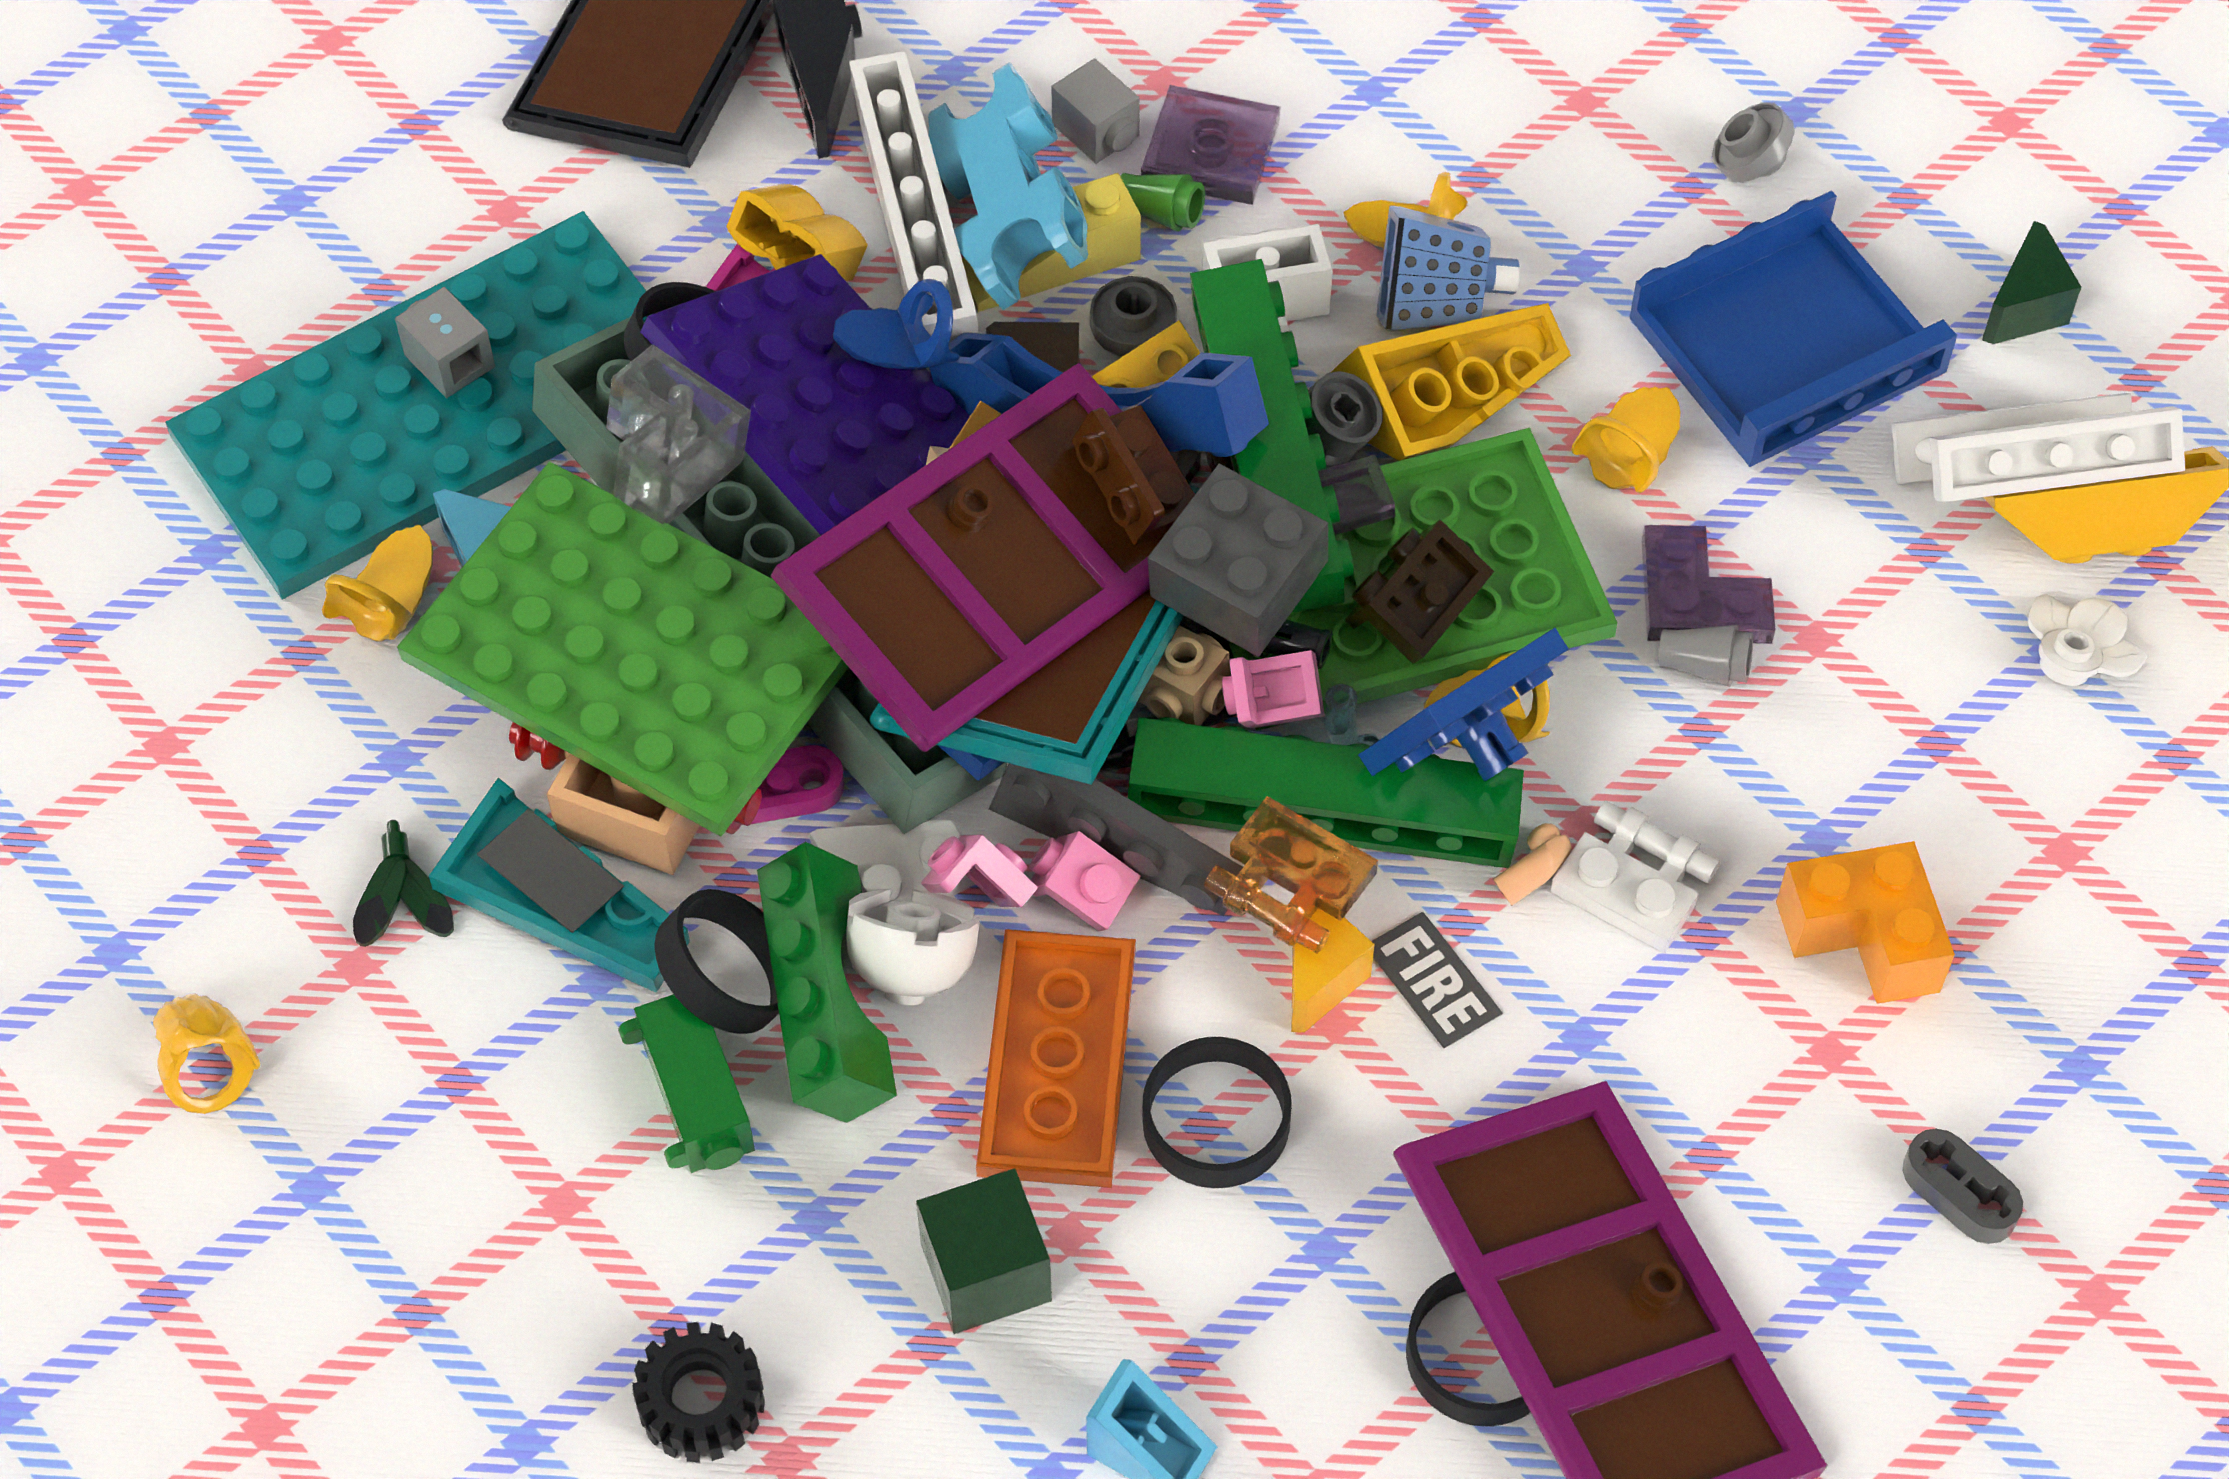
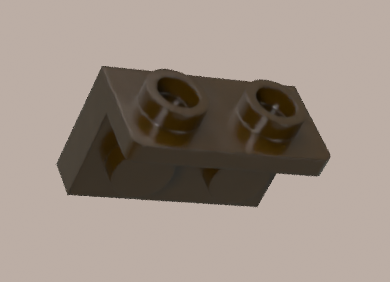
M1441 519L1421 533L1412 527L1396 541L1387 553L1393 560V563L1383 574L1378 569L1375 570L1357 587L1351 597L1358 604L1344 620L1353 629L1368 620L1413 664L1425 657L1494 573Z

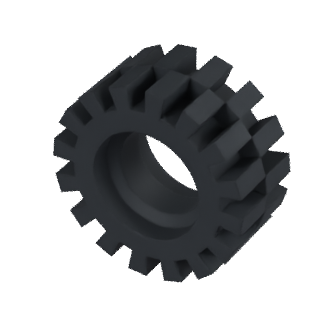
M699 1322L686 1323L688 1335L678 1337L673 1327L663 1332L666 1344L662 1347L652 1340L645 1348L648 1361L638 1360L634 1372L637 1382L632 1383L642 1427L645 1426L647 1436L655 1446L661 1442L664 1453L673 1458H676L679 1450L685 1452L687 1462L700 1463V1452L710 1451L711 1459L715 1461L724 1458L722 1451L724 1445L730 1443L735 1452L745 1445L743 1433L745 1430L751 1434L755 1433L759 1426L757 1413L764 1412L765 1399L763 1382L756 1356L751 1347L745 1349L743 1338L734 1331L729 1338L725 1337L723 1326L715 1323L710 1324L708 1333H701ZM693 1371H712L718 1374L726 1383V1393L722 1402L715 1409L703 1414L694 1415L681 1411L672 1401V1392L678 1380Z

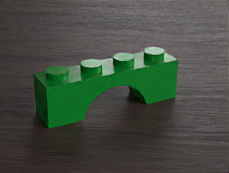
M804 842L757 870L793 1103L848 1123L896 1097L897 1092L887 1036L867 1018L857 1004L848 986L842 966L841 944L847 929L849 900L862 893L858 866L808 842Z

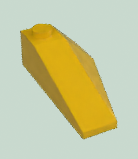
M1545 303L1359 346L1330 373L1341 371L1354 374L1365 381L1377 394L1382 407V424L1378 433L1368 444L1400 461L1450 448L1563 363L1571 354L1549 304Z

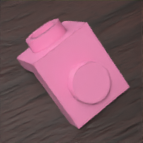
M1312 650L1251 661L1243 657L1229 660L1231 676L1222 678L1224 702L1228 714H1237L1239 723L1245 727L1253 729L1325 717L1316 653Z
M1080 831L1060 836L1056 840L1053 837L1049 838L1039 848L1029 866V869L1035 873L1031 881L1038 887L1033 893L1035 897L1050 896L1097 931L1108 930L1141 877Z
M960 835L958 839L952 836L944 841L929 858L927 864L932 870L921 882L931 893H950L966 875L999 907H1022L1038 888L1023 874L1027 869V865L1013 850L1001 843H997L994 846L983 835Z

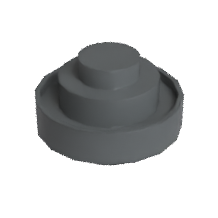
M1128 276L1114 279L1102 286L1091 301L1090 328L1093 337L1105 350L1118 356L1126 355L1177 322V306L1173 295L1162 284L1146 277Z

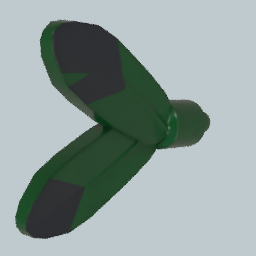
M394 819L387 822V833L381 837L383 861L378 865L371 877L353 918V933L356 943L366 947L384 935L397 909L400 898L416 921L426 931L440 937L450 936L454 931L451 907L442 893L432 889L430 879L415 862L410 860L407 834L400 831L399 822Z

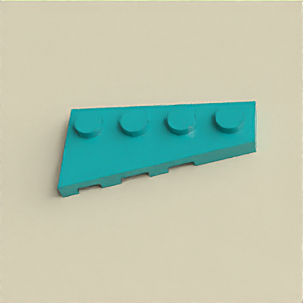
M497 778L430 873L429 879L432 889L657 993L665 980L661 975L655 956V937L658 928L670 914L629 881L622 882L605 869L602 860L584 845L579 848L565 837L624 885V887L573 933L477 855L479 851L529 808L516 797L515 791L500 778ZM536 808L534 811L530 809L560 833L554 821ZM683 925L684 937L688 946L690 943L688 929Z

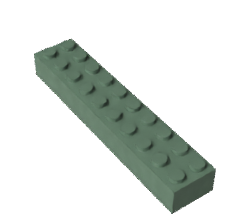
M631 317L535 362L532 411L601 489L772 578L771 574L776 565L821 536L702 403L701 405L691 404L673 398L658 390L638 373L630 362L624 346V332ZM849 667L807 722L808 726L829 750L840 759L843 766L903 834L1003 777L1007 763L1004 762L978 781L938 745L924 752L909 737L875 728L870 721V717L879 701Z

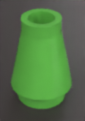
M1123 173L1120 176L1142 216L1177 232L1182 230L1183 227L1192 229L1198 224L1205 204V188L1201 182L1193 181L1190 174L1133 175Z

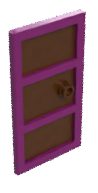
M1077 363L776 565L771 574L772 579L917 747L924 752L930 750L1150 590L1148 556L1165 534L1134 546L1123 526L1117 524L1112 518L1104 494L1092 474L1088 473L1081 466L1076 455V448L1071 441L1090 411L1102 407L1109 417L1123 412L1080 363Z
M1607 1081L1401 1145L1393 1152L1399 1168L1566 1479H1815L1820 1477L1828 1465Z

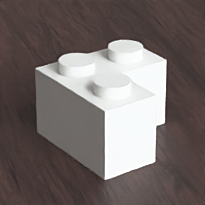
M1319 224L1203 242L1202 271L1258 259L1263 260L1268 282L1278 280L1282 290L1285 316L1278 318L1281 332L1288 330L1287 321L1330 314L1333 268Z

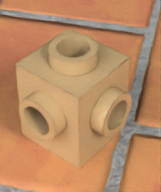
M1179 625L1138 701L1146 705L1157 718H1176L1186 724L1201 726L1210 713L1217 715L1225 707L1222 678L1230 676L1229 651L1225 650L1213 637L1203 633L1195 634Z

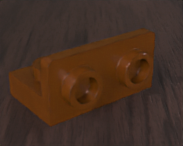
M1141 405L1110 417L1102 407L1090 411L1071 440L1076 448V455L1081 466L1088 473L1092 474L1107 500L1112 518L1117 524L1123 526L1134 546L1167 533L1195 496Z

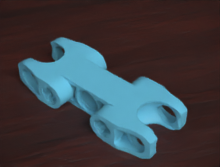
M1010 62L993 73L995 87L993 95L985 107L968 118L957 119L946 103L938 106L928 114L929 139L941 180L950 193L958 200L972 193L978 213L954 229L960 254L970 263L986 292L1002 310L1015 304L1021 298L1019 291L1020 275L1026 265L1037 255L1055 250L1063 256L1070 269L1088 258V224L1076 193L1058 168L1053 167L1041 175L1034 155L1058 139L1052 118L1039 104L1026 81Z

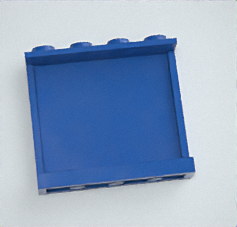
M1833 191L1812 200H1801L1791 206L1786 212L1763 223H1751L1737 235L1715 245H1704L1695 250L1689 257L1670 266L1654 268L1637 280L1635 284L1629 319L1749 467L1946 373L1957 334L1944 319L1926 328L1918 322L1832 222L1831 219L1837 198Z

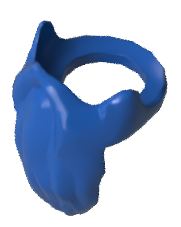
M925 279L917 282L906 293L896 310L886 308L851 310L841 315L834 325L833 339L846 353L856 360L883 368L923 370L960 359L959 354L949 350L948 346L953 326L952 300L947 288L935 279ZM935 300L937 322L931 336L923 326L922 318L933 306Z

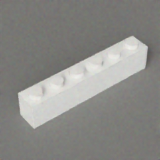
M906 50L849 61L855 107L903 294L905 296L919 281L925 279L940 281L949 291L953 304V326L949 343L963 332L979 333L976 309ZM935 300L933 306L922 318L923 326L931 336L937 322Z

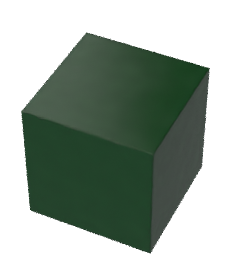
M1016 1168L916 1200L921 1246L953 1334L1052 1302L1050 1257Z

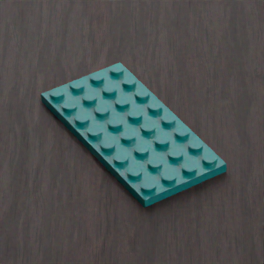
M582 211L166 421L165 424L170 437L283 600L374 552L376 547L395 531L403 530L406 527L412 528L416 525L422 527L439 518L433 493L446 489L477 498L566 451V448L532 411L535 362L631 317L639 299L646 290L586 213ZM442 287H445L487 329L495 362L493 369L448 398L404 355L395 317L405 312L414 302L427 298Z

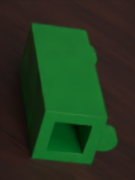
M674 994L635 1007L636 1018L622 1023L618 1031L624 1044L630 1045L642 1041L677 1134L679 1143L669 1146L664 1151L668 1166L675 1169L688 1165L691 1173L705 1168L719 1170L735 1164L744 1154L755 1151L749 1118L713 1026L692 1014Z

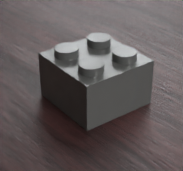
M1219 463L1148 556L1150 596L1259 657L1328 562V522Z

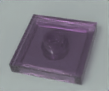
M1170 85L1141 167V175L1190 174L1193 181L1201 182L1204 185L1205 196L1253 205L1280 121L1281 107Z

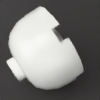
M879 889L858 894L849 900L846 929L847 954L854 970L870 986L885 992V998L888 1001L901 1005H918L924 1002L925 996L940 994L963 978L972 965L977 947L980 919L979 917L974 918L975 909L950 896L928 891L912 890L911 902L890 901L891 889Z

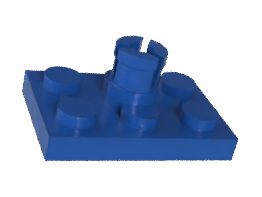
M1553 628L1431 704L1358 754L1371 776L1376 775L1393 763L1403 773L1434 753V750L1428 743L1429 740L1437 750L1457 739L1479 769L1477 772L1483 781H1487L1529 754L1523 743L1518 741L1501 712L1503 708L1518 699L1512 687L1515 686L1522 696L1552 677L1554 674L1547 664L1568 651L1569 648L1556 628Z

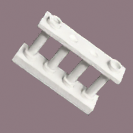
M2130 393L1892 423L1896 483L1905 484L1933 480L1934 499L1940 502L2185 471L2182 409L2170 406L2132 411Z

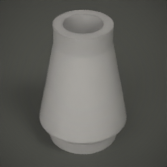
M1738 625L1685 630L1663 629L1659 643L1658 665L1674 668L1731 687L1733 681L1747 682L1752 663L1753 633L1739 631Z

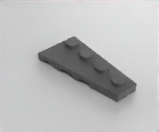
M1008 764L988 809L1050 838L1053 837L1055 840L1060 836L1080 831L1141 876L1140 879L1176 894L1200 909L1211 910L1222 916L1228 910L1250 873L1248 869L1096 779L1090 785Z

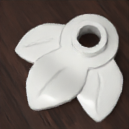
M2043 594L2034 600L2030 608L2028 626L2041 640L2039 645L2040 667L2046 676L2057 683L2068 686L2081 685L2096 673L2115 677H2127L2135 674L2143 666L2147 658L2146 654L2139 648L2122 640L2127 629V617L2124 611L2112 601L2095 597L2079 601L2072 608L2048 594Z

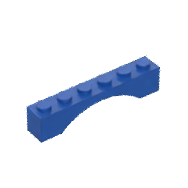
M963 332L948 344L949 350L959 354L960 359L958 361L929 367L934 384L948 391L953 396L955 402L970 416L980 400L1003 414L1063 373L1032 355L1010 336ZM1201 352L1172 377L1160 383L1140 388H1113L1100 385L1122 411L1141 405L1169 452L1186 449L1210 452L1216 457L1232 456L1243 451L1247 447V443L1269 425L1253 359L1250 356Z

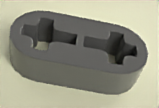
M1936 1128L1925 1130L1915 1136L1905 1155L1902 1169L1909 1186L1960 1231L1976 1242L1993 1244L2008 1238L2015 1229L2023 1211L2021 1193L2013 1182L1960 1137L1950 1131ZM1941 1155L1949 1161L1946 1170L1939 1167L1930 1172L1923 1166L1926 1157L1933 1160ZM1992 1200H1995L2002 1206L1999 1215L1993 1212L1986 1218L1979 1215L1976 1211L1979 1203L1985 1205Z

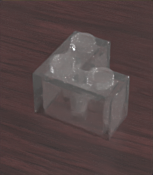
M652 344L612 376L606 429L624 440L619 444L613 496L648 520L664 528L667 523L670 524L743 462L751 410Z

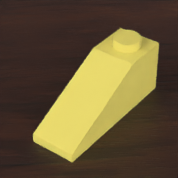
M1119 173L1072 187L1079 199L1088 224V258L1070 269L1063 256L1055 250L1037 255L1026 265L1020 275L1019 291L1021 298L1141 260V214ZM962 258L977 311L981 312L999 306L986 292L970 263L965 258Z

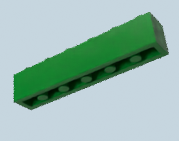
M1262 259L1190 273L1193 311L1204 353L1252 357L1269 425L1247 443V447L1243 451L1230 456L1234 472L1328 522V562L1291 613L1345 602L1344 578L1354 576L1353 561L1347 539L1336 540L1332 524L1340 522V515L1333 486L1322 487L1318 471L1326 470V462L1319 433L1308 435L1304 419L1312 418L1308 388L1305 381L1295 383L1291 368L1299 366L1292 331L1281 332L1278 321L1279 317L1285 316L1280 283L1278 280L1268 282Z
M1139 717L1127 798L1163 820L1172 823L1509 868L1519 837L1524 770L1507 767L1484 782L1477 772L1479 769L1475 763L1442 759L1435 754H1431L1403 773L1393 763L1376 775L1371 776L1358 754L1370 747L1367 744L1356 743L1346 746L1317 742L1302 735L1280 737L1250 733L1246 729L1236 726L1214 728L1186 724L1179 719L1170 717L1158 718L1156 720Z

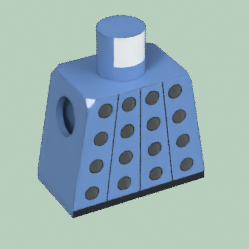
M1389 205L1376 316L1386 330L1451 325L1480 319L1485 292L1500 294L1516 293L1520 275L1519 261L1512 258L1489 257L1490 237L1480 227L1400 206Z

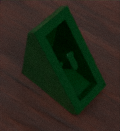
M2033 222L1993 303L1982 341L1997 344L2070 323L2082 287L2045 224Z

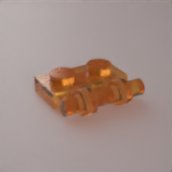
M1267 796L1230 842V857L1245 866L1236 876L1221 866L1216 865L1208 874L1204 888L1223 898V907L1238 916L1248 913L1272 927L1273 936L1287 945L1293 946L1297 942L1317 954L1326 944L1330 931L1310 918L1319 908L1341 921L1377 874L1378 860ZM1268 879L1295 894L1287 905L1260 890Z

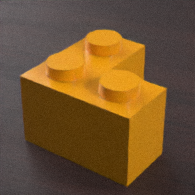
M1914 841L1787 863L1776 899V905L1794 958L1857 947L1877 1004L1941 992L1955 954Z

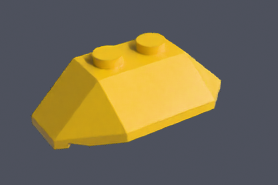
M2213 446L2184 451L2185 471L1983 498L1995 511L2054 560L2071 564L2084 563L2091 560L2092 555L2113 552L2128 556H2139L2151 552L2152 547L2175 545L2229 488V460Z

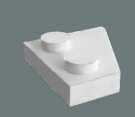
M952 820L926 821L905 834L895 824L821 828L809 833L812 845L858 866L862 893L879 889H891L890 901L911 902L912 890L928 891L921 882L932 870L927 864L929 858L948 838L955 836L958 839L961 835ZM965 875L950 893L937 894L952 897L976 884Z

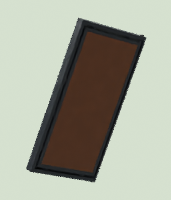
M570 0L505 113L502 122L507 129L516 132L691 168L774 13L773 0Z

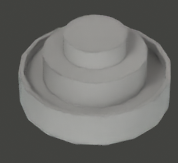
M1762 102L1738 112L1726 122L1715 141L1712 151L1714 164L1732 182L1744 183L1775 173L1785 162L1786 154L1792 144L1795 132L1793 121L1775 103Z

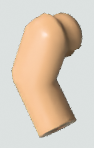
M1544 823L1532 830L1527 838V844L1532 852L1493 878V881L1511 906L1545 884L1561 868L1572 852L1569 837L1561 835L1557 826L1551 823Z

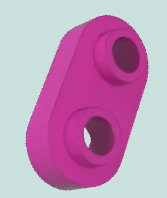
M817 745L787 749L758 787L762 792L761 803L756 817L751 824L819 813L833 807L842 797L845 787L843 767L840 759L831 750ZM809 782H819L823 784L822 786L814 789L807 790L803 788V786Z

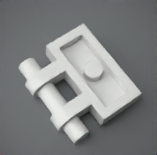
M1605 800L1595 816L1594 823L1614 833L1613 837L1607 844L1584 832L1553 878L1551 892L1665 954L1696 907L1699 892L1680 882L1686 873H1689L1709 884L1718 870L1720 861L1700 851L1701 843L1682 834L1679 838H1676L1648 823L1649 816L1633 807L1625 811ZM1638 846L1666 861L1660 871L1631 857L1630 853L1634 847Z

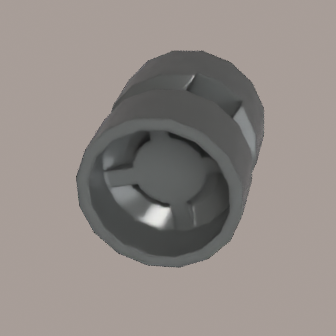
M1341 371L1327 373L1308 390L1312 418L1304 420L1308 435L1319 433L1326 462V470L1318 471L1320 480L1330 478L1338 472L1356 452L1362 449L1378 433L1382 424V407L1377 394L1365 381L1354 374Z

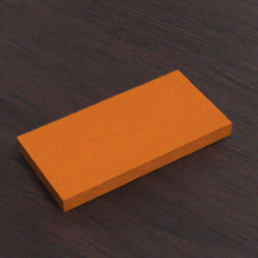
M1005 929L976 1162L977 1177L986 1178L1016 1168L1020 1181L1112 1188L1136 939Z

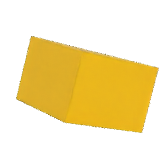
M1295 884L1291 1032L1305 1033L1371 977L1375 944L1309 884Z

